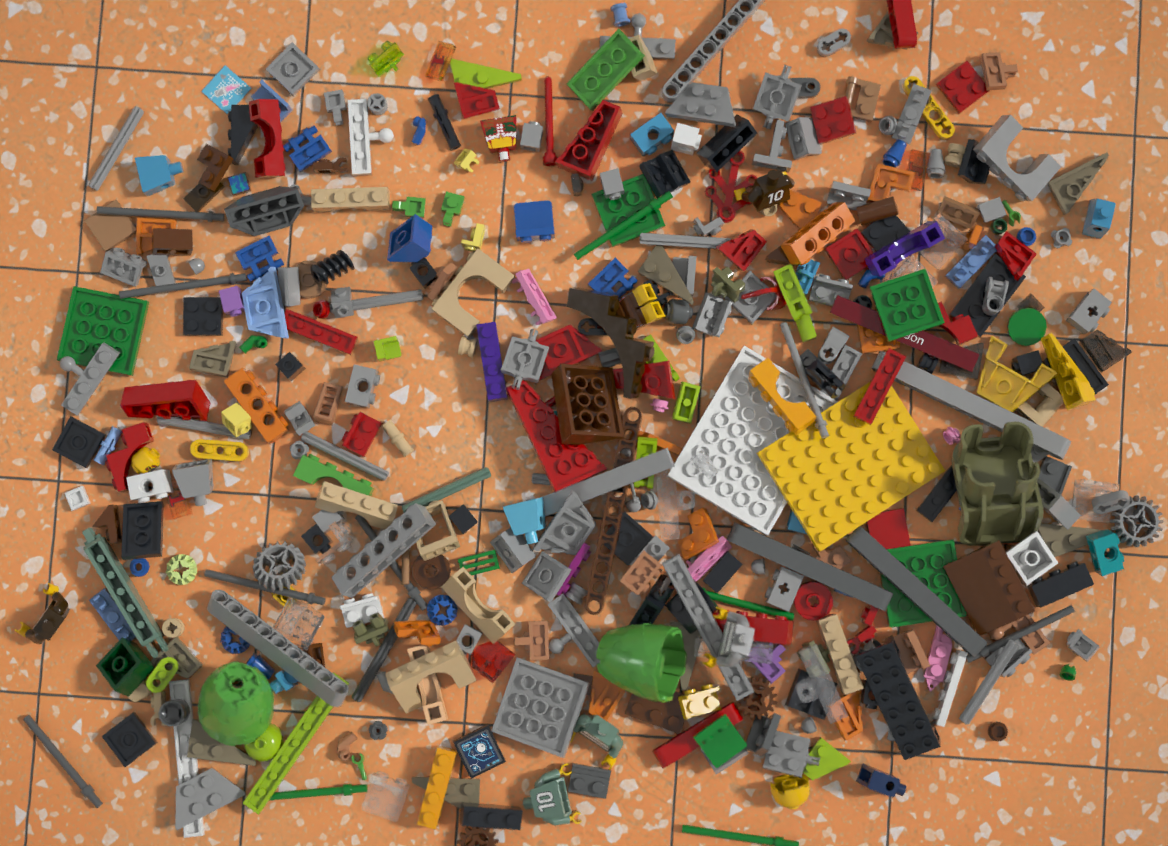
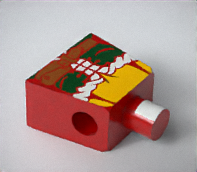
M516 115L480 120L490 153H498L499 162L510 161L509 151L516 150L517 148Z

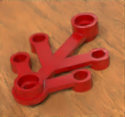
M741 150L735 155L740 158V161L735 162L733 157L729 160L732 165L728 185L720 175V170L717 172L718 175L716 177L711 175L713 170H709V178L715 180L725 195V202L723 203L716 194L717 190L714 186H708L705 190V195L712 199L718 208L717 218L721 217L724 223L733 221L736 211L745 205L752 204L741 199L732 205L733 197H735L734 190L753 187L754 183L750 184L748 179H757L755 175L751 174L747 176L746 180L735 187L739 166L745 159L744 153ZM713 189L714 194L709 195L707 191ZM728 211L730 215L724 217L722 213Z

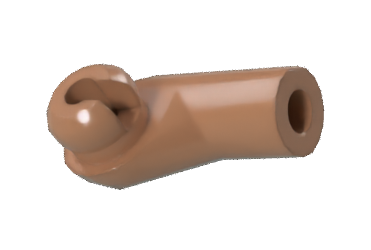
M352 731L338 742L337 755L342 761L349 759L350 744L358 739Z

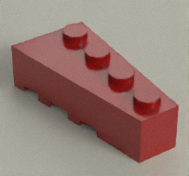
M602 100L588 118L584 127L578 131L577 136L567 145L563 154L555 161L557 167L593 181L623 114L621 107Z
M197 380L124 387L120 406L128 417L153 418L154 415H158L163 419H171V416L182 417V420H191V417H197L200 421H207L211 403Z
M718 609L713 615L718 616L720 610ZM737 611V614L744 615L750 624L749 627L754 629L753 641L784 645L792 644L794 621H787V617L775 615V619L767 618V614L756 613V617L748 616V612ZM715 618L723 632L727 618L725 620Z

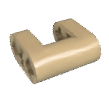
M1048 383L1037 391L1044 397V400L1036 409L1032 408L1026 401L1015 409L1022 417L1042 427L1064 403L1062 395Z

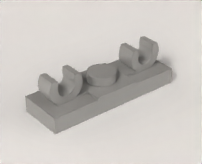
M913 84L897 123V129L893 133V139L902 140L910 145L932 90Z

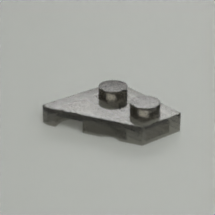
M984 343L964 347L980 354L972 372L941 359L939 373L977 380Z

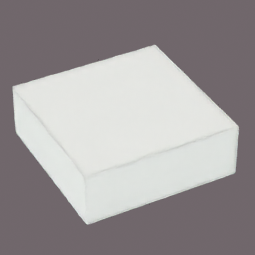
M84 486L64 493L71 511L91 504Z

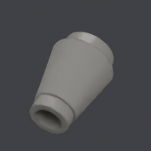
M940 149L931 150L926 170L929 178H942L946 172L942 150Z

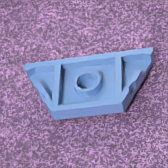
M270 267L262 278L259 277L253 282L251 287L242 292L248 330L288 339L277 270L275 267Z

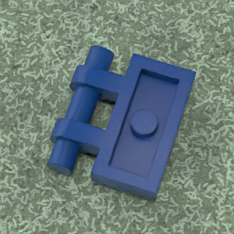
M315 125L309 129L305 128L302 130L303 133L295 138L288 139L289 142L283 145L286 152L294 148L295 152L289 156L300 172L313 165V162H317L332 152L321 135L316 138L312 136L318 132ZM308 139L309 142L301 148L298 146V144Z
M270 236L235 252L244 270L252 268L253 272L247 275L250 282L259 277L262 278L270 267H275L278 270L279 267L285 265L281 258L274 261L273 256L279 254ZM267 260L268 265L259 269L257 264Z
M614 258L588 285L594 291L618 295L619 299L627 291L630 292L638 280L634 276L627 280L624 276L629 271ZM620 282L622 286L614 292L611 288Z

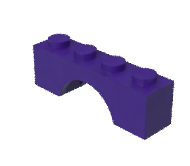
M927 221L864 258L871 274L881 277L896 268L897 264L906 257L920 250L932 247L945 239L937 221Z
M496 322L476 324L488 401L507 400L504 373H501L502 359Z

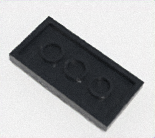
M997 254L993 255L949 314L952 318L961 314L964 317L969 315L979 338L999 314L998 312L996 315L989 316L982 309L988 277L1002 282L1005 280L1009 281L1004 306L1026 278L1025 275H1022L1017 281L1003 259ZM989 302L990 308L996 310L997 305L994 302Z

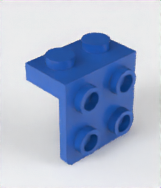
M551 201L524 202L514 205L517 241L530 243L532 240L550 241L551 238H555Z

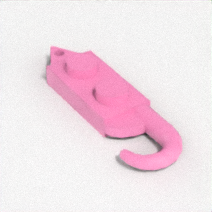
M936 626L927 658L930 666L925 668L923 674L930 692L940 682H943L952 649L951 639L944 635L943 630Z

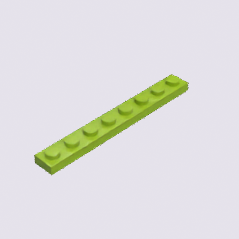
M333 672V674H334L335 676H337L339 679H341V680H342L343 682H345L347 685L350 684L349 682H347L346 680H344V679L341 678L339 675H337L336 673ZM316 696L244 800V805L257 814L261 813L333 706L326 703L319 696Z

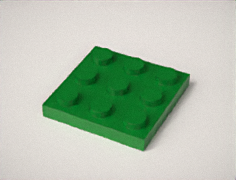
M643 174L622 182L624 194L619 199H605L603 190L591 194L606 232L647 206L654 199L651 188ZM659 209L657 211L653 210L609 240L613 248L640 237L641 233H651L664 228L666 225Z
M926 268L870 286V291L888 342L945 323Z

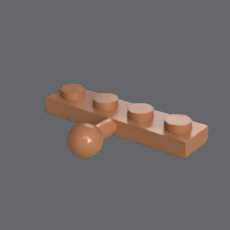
M1028 614L1014 622L990 631L989 636L997 641L1002 639L1005 631L1012 626L1018 631L1035 622ZM1040 629L1021 638L1027 647L1033 651L1032 654L1034 655L1050 644Z

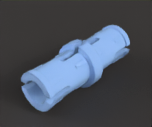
M112 426L106 439L102 440V446L93 460L105 465V461H107L106 455L111 454L116 449L114 446L123 432Z

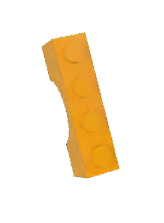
M766 358L749 371L748 380L754 388L757 387L760 390L763 400L773 406L772 410L776 416H781L785 421L786 428L790 432L793 431L795 435H798L815 422L816 415L805 402H788L778 394L776 382L780 371L769 358Z
M443 746L437 747L417 825L435 830L438 827L457 750Z

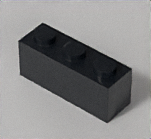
M736 114L734 116L735 127L724 126L696 153L706 167L718 172L758 134L748 119Z
M1077 561L1066 565L1067 569L1049 572L1050 576L1044 579L1042 576L1038 577L1032 584L1028 585L1027 587L1036 607H1044L1094 585L1085 563L1078 564Z
M461 802L459 822L462 826L521 830L523 810L518 806Z

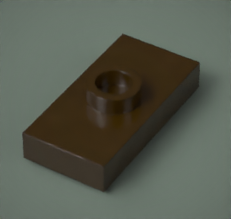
M220 182L214 192L199 183L183 199L196 212H199L225 186Z

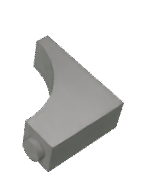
M1038 478L1037 482L1043 509L1068 530L1081 515L1062 495Z

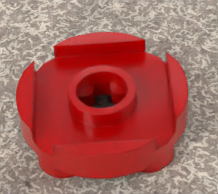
M810 581L801 584L795 596L794 605L797 612L803 618L816 621L830 613L833 606V597L830 590L824 584ZM812 596H816V599L819 600L814 606H811L808 601Z

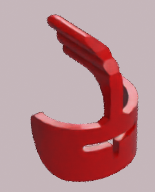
M760 277V281L770 280L775 287L741 295V299H746L763 294L776 293V301L771 307L766 308L767 311L779 310L787 304L776 277Z

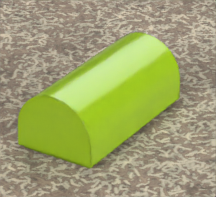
M801 302L795 304L796 309L803 307ZM810 315L800 316V319L795 322L802 342L816 339L817 335Z
M681 382L672 416L673 420L689 424L692 422L701 386Z

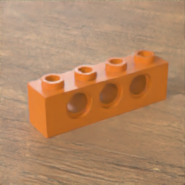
M834 202L780 246L792 265H804L810 261V257L820 253L826 244L835 241L837 235L847 231L855 220L845 202Z
M241 368L225 379L224 383L242 408L250 415L252 422L267 443L272 444L289 432L287 428L289 423L283 416L279 417L276 412L278 410L277 406L272 400H267L265 397L267 393L261 385H256L254 374L250 370L246 371V369ZM246 385H250L251 392L245 395L243 388ZM257 400H261L263 403L262 408L259 410L254 408V403ZM272 415L274 418L273 423L266 425V417Z

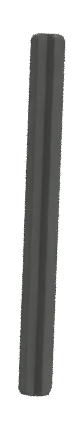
M411 598L406 600L395 621H407L417 605L415 600ZM394 623L352 695L353 700L357 702L362 701L398 637L394 631Z

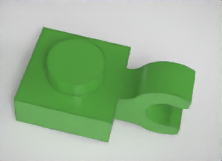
M446 191L441 211L446 212L443 218V225L451 227L454 215L460 216L465 196Z
M406 197V202L393 201L392 209L393 211H405V217H412L416 214L420 218H424L426 198Z

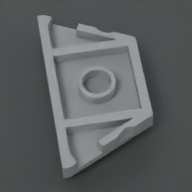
M692 82L665 112L667 117L730 127L736 126L728 87Z
M573 490L540 536L539 542H536L533 550L540 551V549L551 550V553L564 552L576 555L593 531L596 522Z
M210 768L177 785L176 830L246 795L245 791L222 776L214 768Z

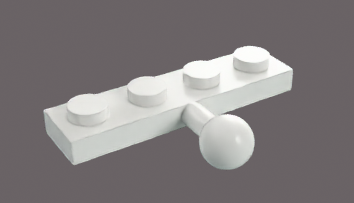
M367 99L348 100L352 175H372L370 140H380L383 143H389L393 140L394 134L389 128H383L380 132L369 133Z

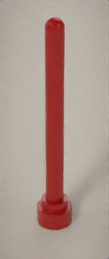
M547 76L544 79L546 153L543 156V165L556 166L555 161L558 156L554 152L552 79Z

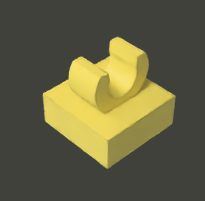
M464 148L454 161V164L458 168L473 172V169L470 168V163L473 161L475 164H479V161L475 158L476 154L472 150Z

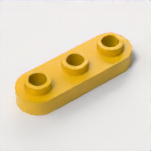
M197 439L190 447L191 454L199 459L240 462L244 461L249 455L247 445L241 442ZM200 446H204L202 453L198 450ZM219 447H222L224 450L222 454H219L217 451ZM241 448L243 453L238 456L236 452Z

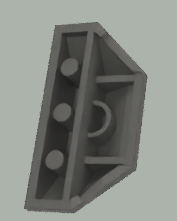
M279 186L244 196L226 207L224 211L231 228L258 236L292 226L303 209L304 204L298 188Z

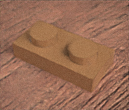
M944 196L936 215L971 229L980 211Z

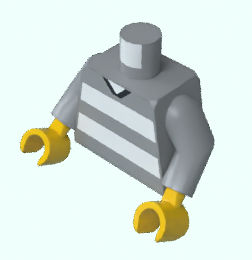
M715 607L720 610V614L718 616L713 615V617L720 620L727 618L717 658L709 653H705L703 656L709 660L702 663L710 668L716 664L717 666L734 667L740 660L748 657L753 642L754 629L749 627L750 624L744 615L731 611L728 613L724 608Z

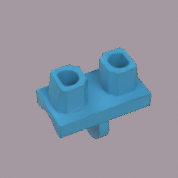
M811 259L804 265L799 264L795 272L805 295H807L820 265L819 262Z
M282 670L275 675L277 679L270 683L271 688L277 694L284 689L287 691L298 685V680L285 670Z

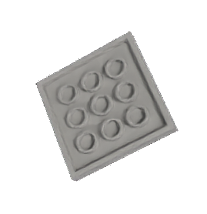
M517 657L492 732L565 758L590 683Z

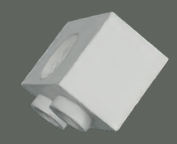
M677 123L671 150L693 156L694 150L698 151L702 136L698 134L700 128Z
M161 469L126 477L130 500H138V503L148 502L150 497L155 496L156 499L166 498L168 493L174 492L170 470ZM150 482L153 484L152 491H149L148 485Z

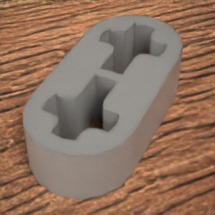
M839 29L820 40L817 46L818 54L822 57H828L846 47L851 39L850 32L846 29ZM839 34L841 36H846L844 40L845 42H843L842 40L836 42V40L839 38ZM832 43L828 52L826 49L822 50L823 44L827 46Z
M1123 490L1101 495L1092 500L1093 511L1097 514L1119 510L1130 504L1129 494Z

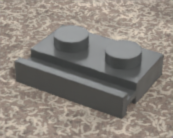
M1046 456L1040 466L1038 478L1062 495L1072 466Z
M573 763L568 792L606 799L611 770Z

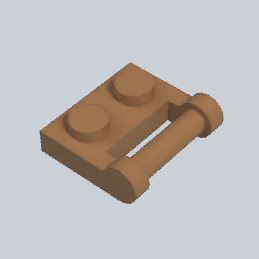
M849 76L846 82L848 86L845 96L848 97L850 106L855 86L860 87L856 108L851 110L852 117L872 122L881 84Z

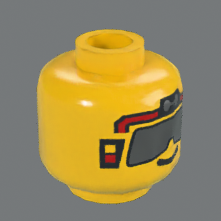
M142 447L132 456L131 466L138 474L152 472L160 466V454L155 448Z

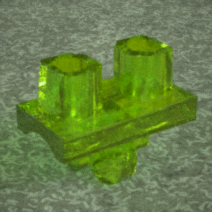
M386 41L381 46L383 53L379 56L376 53H372L367 58L370 62L369 65L378 77L391 69L395 72L399 70L396 64L401 61L400 58L404 54L395 42L392 44Z

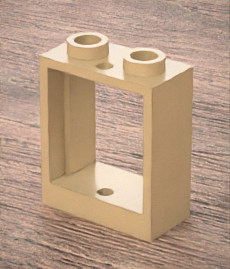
M442 500L433 501L425 508L431 517L440 513L443 514L450 536L424 546L422 538H420L416 544L424 561L460 547L447 508Z

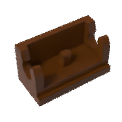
M153 228L152 255L191 256L193 250L192 229Z

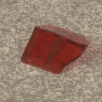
M489 641L479 645L471 654L472 668L491 683H494L516 654L499 641H496L494 644Z

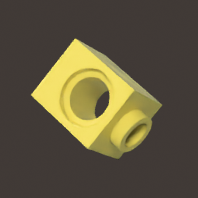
M237 402L221 411L222 423L235 437L247 433L252 428L250 415Z

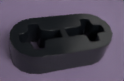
M592 318L582 319L578 324V330L584 336H609L603 329H597V326L600 325ZM588 322L589 326H595V329H589L588 332H585L584 329H581V326Z

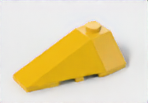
M1050 333L1042 337L1041 342L1051 369L1058 373L1055 379L1066 409L1071 410L1095 401V392L1090 386L1089 381L1055 336Z

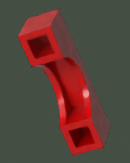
M256 99L249 101L250 121L261 128L265 137L264 150L260 156L254 159L255 178L285 176L278 99Z

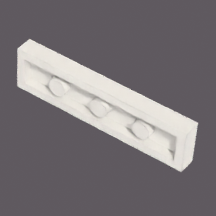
M956 649V653L953 652L951 655L950 663L952 665L950 671H947L944 677L946 684L944 690L941 689L938 696L940 703L938 708L934 709L932 715L933 723L936 725L945 726L968 654L967 652Z

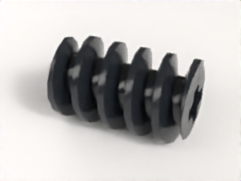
M338 250L336 254H331L330 258L325 257L323 261H318L317 265L312 264L310 270L314 281L318 286L322 287L321 281L327 285L329 284L328 277L334 281V274L341 277V270L347 274V267L354 270V265L344 251Z

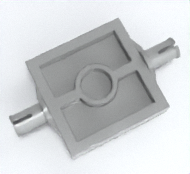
M784 65L781 75L775 76L770 73H765L753 107L754 110L760 111L766 116L764 128L771 129L773 119L780 118L790 121L802 87L801 84L795 83L788 78L791 66Z
M531 329L528 339L512 336L501 373L515 378L512 385L513 389L516 387V390H519L522 380L535 383L539 381L549 347L535 341L538 334L537 330L534 332V329Z
M776 731L771 747L765 753L763 769L802 778L803 770L807 763L819 766L820 758L809 756L810 739Z

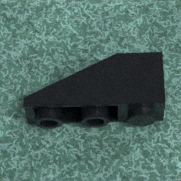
M231 105V111L228 112V120L231 122V129L228 130L231 148H228V155L234 158L232 161L234 165H239L257 130V124L250 121L249 105Z

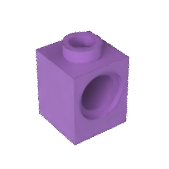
M234 286L219 290L224 313L235 317L241 315L242 311H245L241 288Z

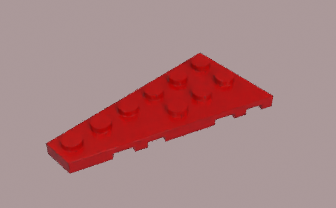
M525 380L521 382L519 390H516V387L513 389L512 385L506 388L555 493L608 469L604 464H601L595 457V454L589 451L584 444H562L558 417Z

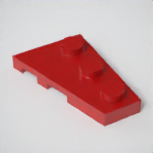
M670 360L643 364L645 370L641 377V393L675 399ZM623 368L613 369L616 388L624 390Z

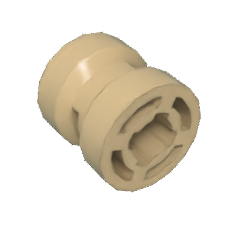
M950 143L948 146L949 153L945 157L944 163L954 168H960L966 147Z

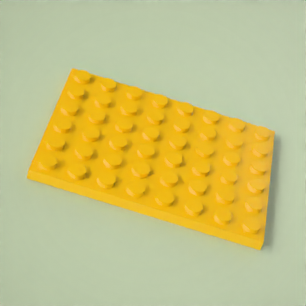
M869 382L821 412L823 420H826L827 423L826 428L829 434L827 438H821L819 429L815 427V421L798 435H795L793 431L789 432L757 452L758 457L818 552H821L945 471L892 385L871 425L853 417L870 384Z

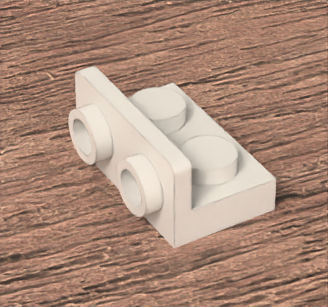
M373 593L362 596L363 600L355 602V598L343 601L344 605L339 607L340 610L342 609L346 628L353 627V623L358 620H363L364 623L370 622L369 617L377 612L384 618L379 596L374 597Z

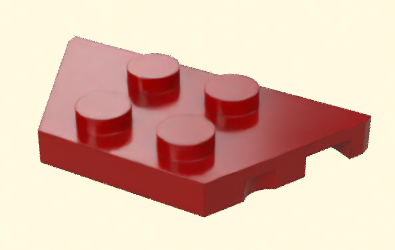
M567 325L535 340L539 344L549 347L539 381L551 376L560 364H578L602 352L601 348L578 332L572 325Z

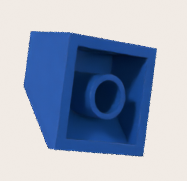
M414 214L390 233L387 260L389 262H418L423 257H427L431 251L432 225Z

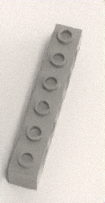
M416 503L409 506L404 514L394 519L387 529L382 530L372 542L364 546L362 551L352 556L345 566L340 567L331 577L343 596L353 598L431 530L436 523L427 509Z

